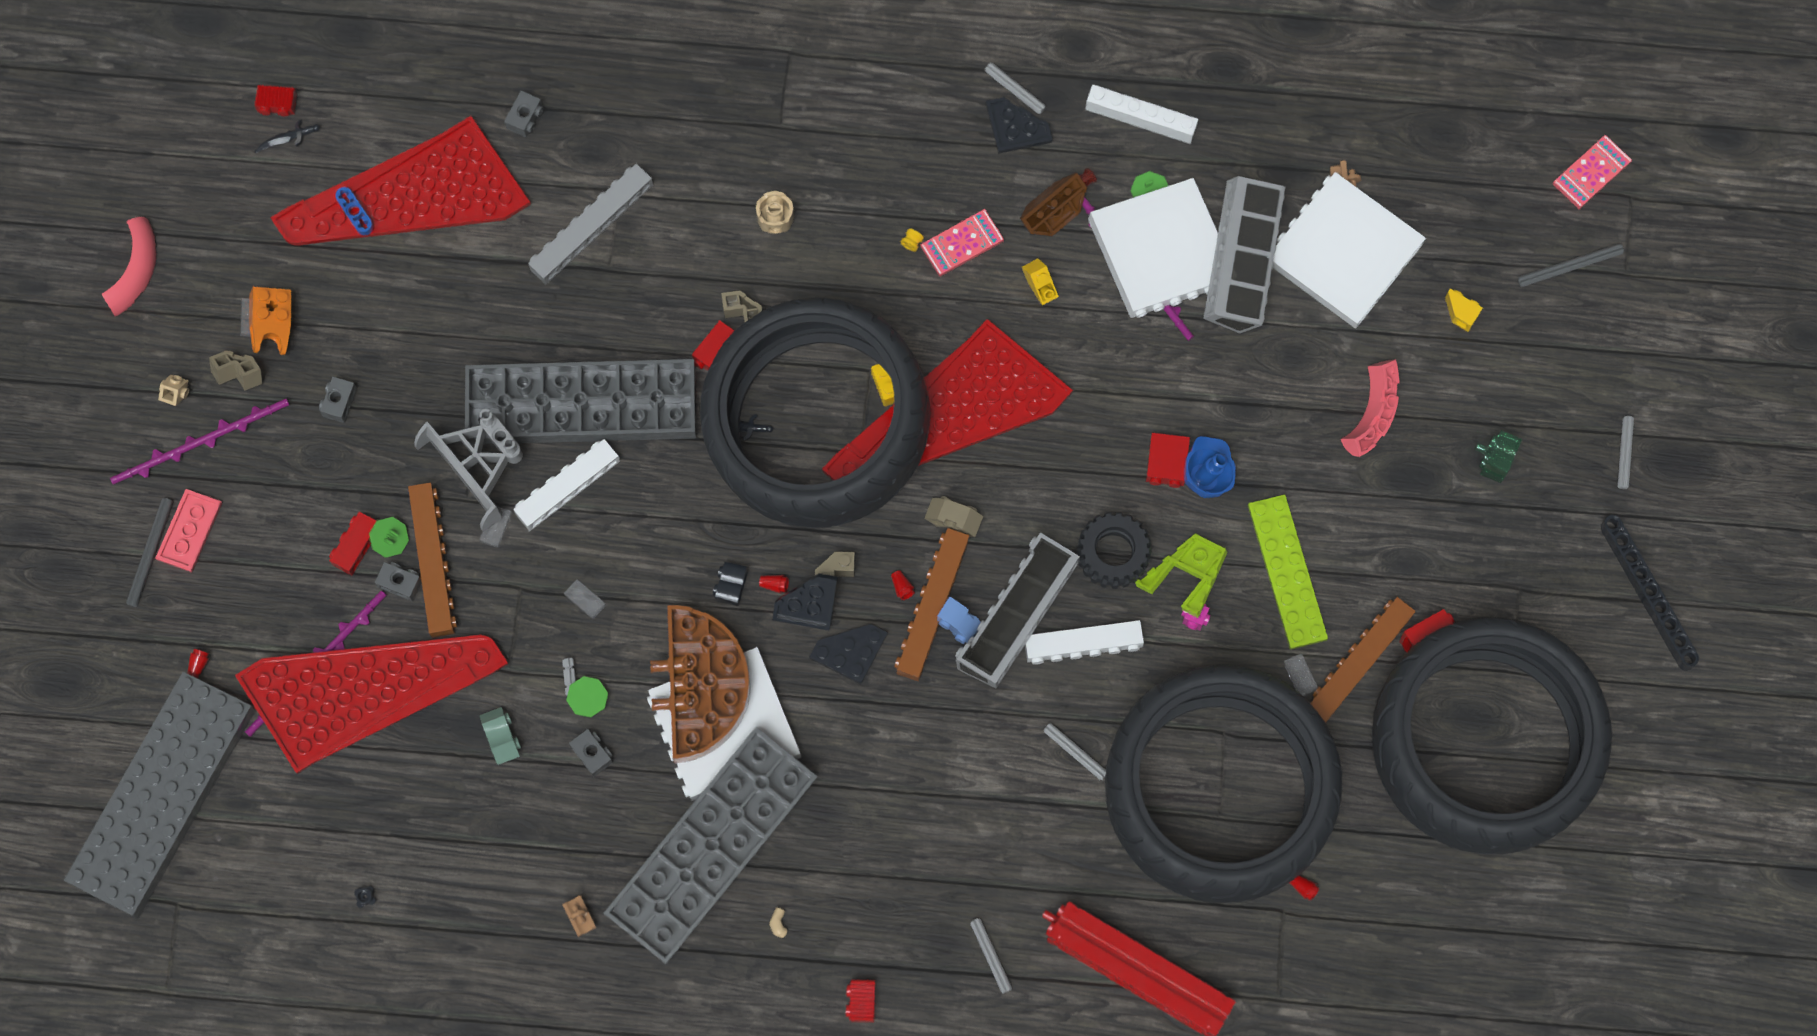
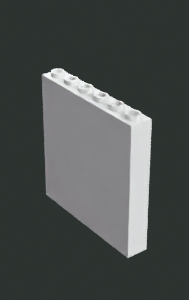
M1335 172L1332 177L1328 176L1322 184L1324 187L1320 191L1318 189L1311 197L1312 202L1309 205L1306 203L1303 206L1299 218H1294L1288 226L1290 229L1287 233L1283 232L1277 239L1279 243L1276 245L1273 257V268L1356 329L1421 248L1426 238Z
M1194 178L1090 212L1088 221L1130 318L1135 316L1140 318L1145 316L1147 312L1153 310L1158 312L1167 305L1175 306L1180 304L1182 300H1193L1200 294H1208L1218 232ZM1233 268L1231 279L1235 280L1237 275Z
M758 648L744 652L749 671L750 694L745 714L735 732L713 752L696 760L677 763L678 767L675 768L678 779L683 778L685 785L682 786L686 797L690 796L691 801L696 800L755 727L795 759L801 758L800 751ZM670 682L648 690L650 696L647 697L651 708L652 698H669ZM656 710L657 714L654 715L657 725H662L664 731L661 732L664 743L669 742L671 749L668 750L671 761H673L670 710Z

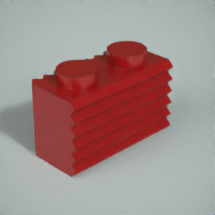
M258 85L255 108L262 115L277 113L280 116L286 117L289 114H295L297 93L293 87Z
M851 980V985H847L846 997H850V1005H846V1017H850V1022L874 1023L875 981Z

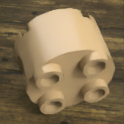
M771 191L765 193L761 199L759 198L756 205V215L761 229L764 232L773 234L783 233L790 229L794 219L792 201L786 194L779 191Z

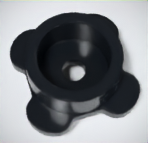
M371 886L354 891L357 907L363 908L364 905L375 904L376 899L373 897L374 889Z

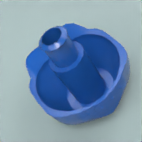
M1204 436L1197 437L1192 445L1191 452L1186 457L1184 482L1188 488L1200 497H1219L1234 487L1235 463L1231 458L1228 444L1221 439Z

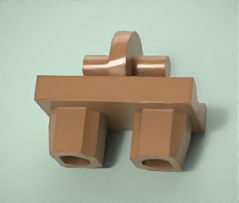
M1340 161V165L1330 167L1331 177L1336 172L1355 187L1356 183L1361 181V176L1355 174L1354 169L1349 170V175L1347 176L1346 161Z
M581 896L562 904L578 937L596 928Z

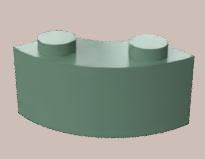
M502 707L480 715L482 726L497 765L520 757L518 749L521 746L517 737L513 738L509 724L512 722L508 712L504 714Z

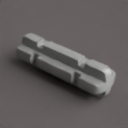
M565 658L562 661L563 668H565L563 673L564 684L567 686L565 688L566 696L568 695L569 686L576 682L573 658Z

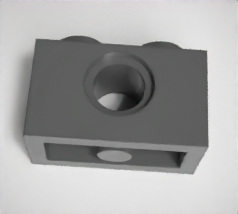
M520 91L504 121L506 129L527 137L528 133H531L535 127L536 118L540 117L543 112L541 99ZM523 113H529L527 117L521 116Z
M332 377L331 382H328L326 385V396L319 404L322 416L345 423L357 391L356 385L353 382ZM335 397H341L339 402H332Z
M384 562L375 585L379 589L413 602L422 580L418 576L419 573L414 570L408 569V571H405L396 563L391 562L388 564ZM404 577L402 583H395L396 578Z
M587 729L572 740L569 745L592 776L595 777L612 764L610 758L613 755L607 747L602 748L599 742L601 740L595 732L590 733ZM590 748L597 749V753L594 756L587 755V752Z

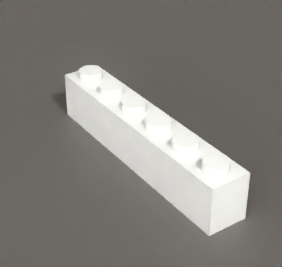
M1092 85L1086 102L1085 110L1191 144L1197 127V118L1096 85Z
M605 439L601 442L597 441L591 446V450L580 454L573 464L563 467L560 474L556 477H550L542 488H536L532 491L529 498L519 501L515 505L516 508L513 509L516 516L531 531L619 463V456Z
M1140 621L1033 634L1025 644L1027 663L1041 664L1044 662L1043 660L1058 662L1066 657L1079 659L1082 658V655L1089 654L1090 657H1096L1104 652L1117 654L1120 653V650L1126 649L1129 652L1140 650L1144 642Z

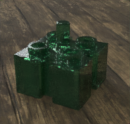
M1501 430L1498 436L1494 434L1488 447L1477 443L1475 450L1485 454L1479 466L1482 468L1480 475L1502 483L1509 472L1522 439Z

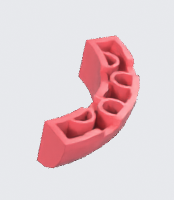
M136 217L127 221L132 235L130 262L117 283L102 293L115 317L134 304V300L141 292L145 291L153 275L156 263L155 236L148 219L145 217Z
M1396 359L1367 366L1370 377V396L1366 411L1357 427L1341 439L1345 449L1353 456L1360 457L1372 450L1379 439L1385 436L1391 426L1399 396H1397L1399 372Z

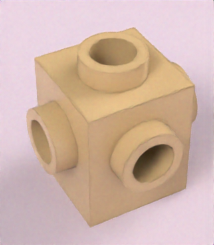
M170 375L160 384L158 400L177 406L188 396V380L178 375Z

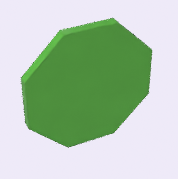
M1149 171L1135 178L1130 192L1133 198L1168 187L1169 185L1164 176Z
M394 517L377 520L369 533L372 550L385 558L401 554L409 541L405 524Z
M583 676L569 686L566 701L576 715L591 718L605 709L608 692L599 679Z

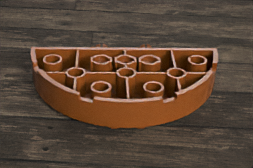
M667 605L668 660H650L651 673L667 671L670 673L669 698L661 699L652 698L651 703L652 711L670 710L672 755L674 764L701 758L716 750L730 738L745 714L750 694V679L744 653L737 639L724 624L711 615L691 607Z

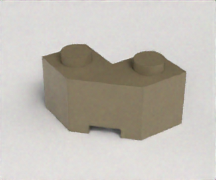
M742 291L721 293L725 318L744 316V322L762 311L761 305L748 298Z
M226 350L209 357L211 373L219 385L235 378L238 379L244 390L262 384L261 369L252 356L234 355V352Z
M942 496L941 498H932L924 519L937 527L951 528L952 530L967 534L969 537H975L983 516L972 506H964Z
M834 552L815 569V575L820 573L830 576L854 577V552Z

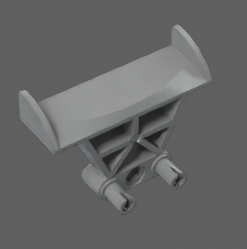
M488 409L482 410L479 414L481 425L440 436L426 422L415 437L414 445L416 449H420L429 441L486 510L480 523L481 530L483 532L501 519L497 507L488 496L507 463L516 464L522 460L523 453L519 444ZM485 435L488 436L501 453H481ZM499 436H506L503 441H497ZM477 437L475 447L473 448L466 439ZM461 441L472 455L460 462L446 444ZM485 462L497 464L492 471ZM476 463H479L490 476L483 489L467 471Z

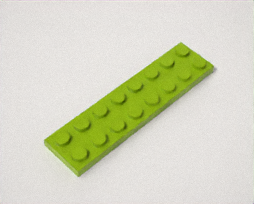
M1281 495L1248 503V509L1290 650L1327 641V633L1286 496Z

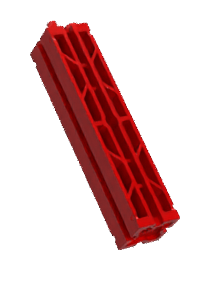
M1070 902L1066 906L1062 904L1057 916L1047 910L1042 915L1043 918L1052 922L1046 933L1048 936L1047 942L1056 945L1060 950L1200 1034L1216 1036L1236 1002L1081 908H1077L1076 905Z

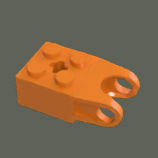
M253 287L249 294V330L252 350L254 353H258L262 340L272 339L276 342L280 355H285L291 327V290Z

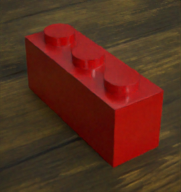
M358 512L357 516L354 515L349 523V529L341 535L338 547L331 551L329 556L330 563L353 576L371 546L369 533L376 520L361 512Z

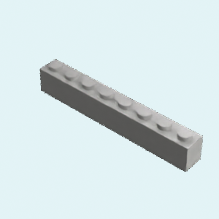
M637 164L627 168L619 180L613 181L606 192L600 193L597 200L593 204L587 205L579 217L573 218L566 229L560 230L552 242L546 243L539 254L531 257L528 263L530 270L546 285L653 186L652 178Z

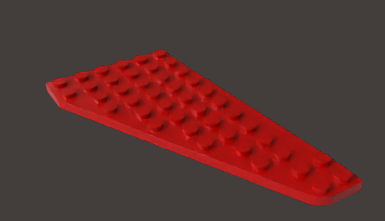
M469 116L442 134L305 201L301 200L272 216L271 220L286 242L292 245H305L503 221L531 204L478 125ZM347 187L352 191L373 224V230L370 234L361 235L357 232L336 199L335 194L339 188ZM342 194L341 196L347 204L350 203L347 195ZM351 208L349 214L357 215L359 208ZM359 219L361 226L366 229L367 224H364L362 219Z
M987 319L966 342L924 378L929 395L931 418L926 447L919 465L1052 415L1073 393V390ZM894 405L851 443H848L822 468V472L834 481L852 473L867 462L877 451L888 432Z
M474 635L262 658L235 676L292 768L298 774L314 763L492 675L508 665V662L491 638L485 635Z

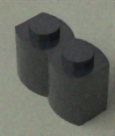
M725 562L724 566H720L718 571L720 581L719 584H715L713 589V595L717 602L739 606L748 574V567Z

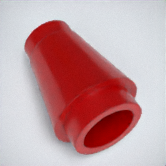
M901 570L891 574L897 597H900L901 600L912 597L914 595V587Z
M761 575L759 586L781 594L782 592H787L789 578L784 577V575Z
M194 649L193 653H190L187 674L198 678L209 660V653Z
M1300 875L1290 882L1305 900L1311 901L1320 889L1316 886L1317 883Z

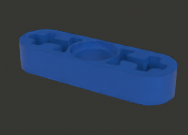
M347 187L339 188L335 194L336 199L357 232L361 235L370 234L373 230V224L352 191ZM341 195H347L350 203L347 204V202L344 198H342ZM357 207L359 208V213L357 215H350V209ZM359 219H362L364 224H367L366 229L361 226Z

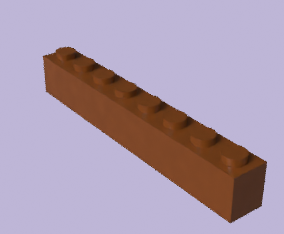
M431 483L408 486L429 634L432 638L455 634L454 628H457L456 617L452 616L451 609H454L453 598L449 597V591H452L450 579H447L446 573L449 572L448 562L444 561L443 554H446L445 543L441 542V536H444L442 524L439 525L438 518L441 517L440 507L436 506V500L439 499L438 491Z
M947 528L946 533L942 532L939 544L942 545L939 551H935L932 560L935 562L934 567L929 568L926 579H929L927 586L923 585L920 596L923 598L920 604H916L913 613L916 615L914 622L910 621L907 632H910L908 639L904 638L901 650L904 651L902 656H898L894 667L897 668L898 675L919 682L939 626L937 616L949 598L969 542V535L949 528Z
M1398 597L1394 601L1389 600L1383 608L1386 610L1382 616L1378 614L1372 621L1374 626L1371 630L1366 629L1360 636L1362 641L1358 645L1356 643L1353 644L1348 651L1350 653L1349 657L1340 660L1336 665L1339 669L1335 674L1331 672L1324 680L1326 685L1323 688L1318 687L1312 695L1315 698L1310 704L1317 710L1325 723L1416 612Z

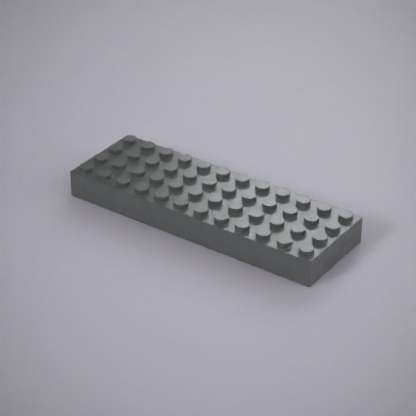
M694 359L465 365V429L481 425L479 414L482 410L488 409L497 417L517 443L602 441L604 439L605 441L696 438ZM485 435L483 444H493L488 436ZM499 436L497 441H503L506 436ZM477 437L466 440L470 445H475Z
M182 672L64 881L139 919L256 710L251 705Z
M755 727L604 914L666 964L812 785L817 776Z

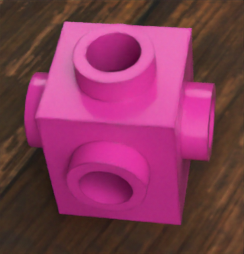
M1204 604L1198 618L1183 611L1181 615L1184 616L1182 624H1185L1186 627L1192 630L1197 629L1200 631L1202 625L1207 626L1211 616L1207 614L1209 608Z

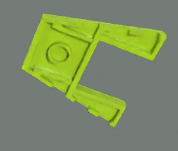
M1194 534L1180 545L1172 556H1167L1157 568H1152L1148 571L1146 577L1141 581L1138 579L1135 582L1136 586L1153 594L1174 566L1201 579L1181 605L1183 611L1198 618L1224 562L1227 551L1225 548Z

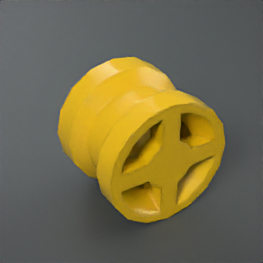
M907 229L906 237L902 238L900 243L906 249L916 252L918 244L923 241L924 237L913 229Z

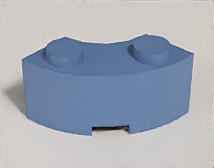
M949 597L938 614L937 621H939L941 627L949 629L958 642L962 644L968 643L969 639L977 634V628L981 622L976 616L969 614V610Z

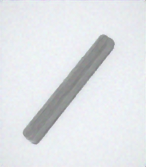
M993 63L987 65L985 71L1038 114L1044 111L1045 105L996 65Z
M1624 416L1622 422L1618 474L1619 489H1627L1629 487L1634 418L1632 416Z
M1049 723L1044 728V732L1098 779L1103 780L1105 778L1106 770L1053 724Z
M980 918L971 921V926L1002 993L1009 992L1012 987Z

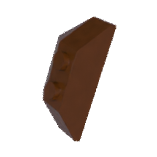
M1078 173L1056 181L1026 205L1020 219L1030 234L1053 236L1080 214L1087 187Z

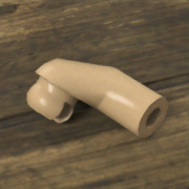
M776 907L770 920V927L775 936L783 938L787 934V929L783 927L781 922L785 911Z

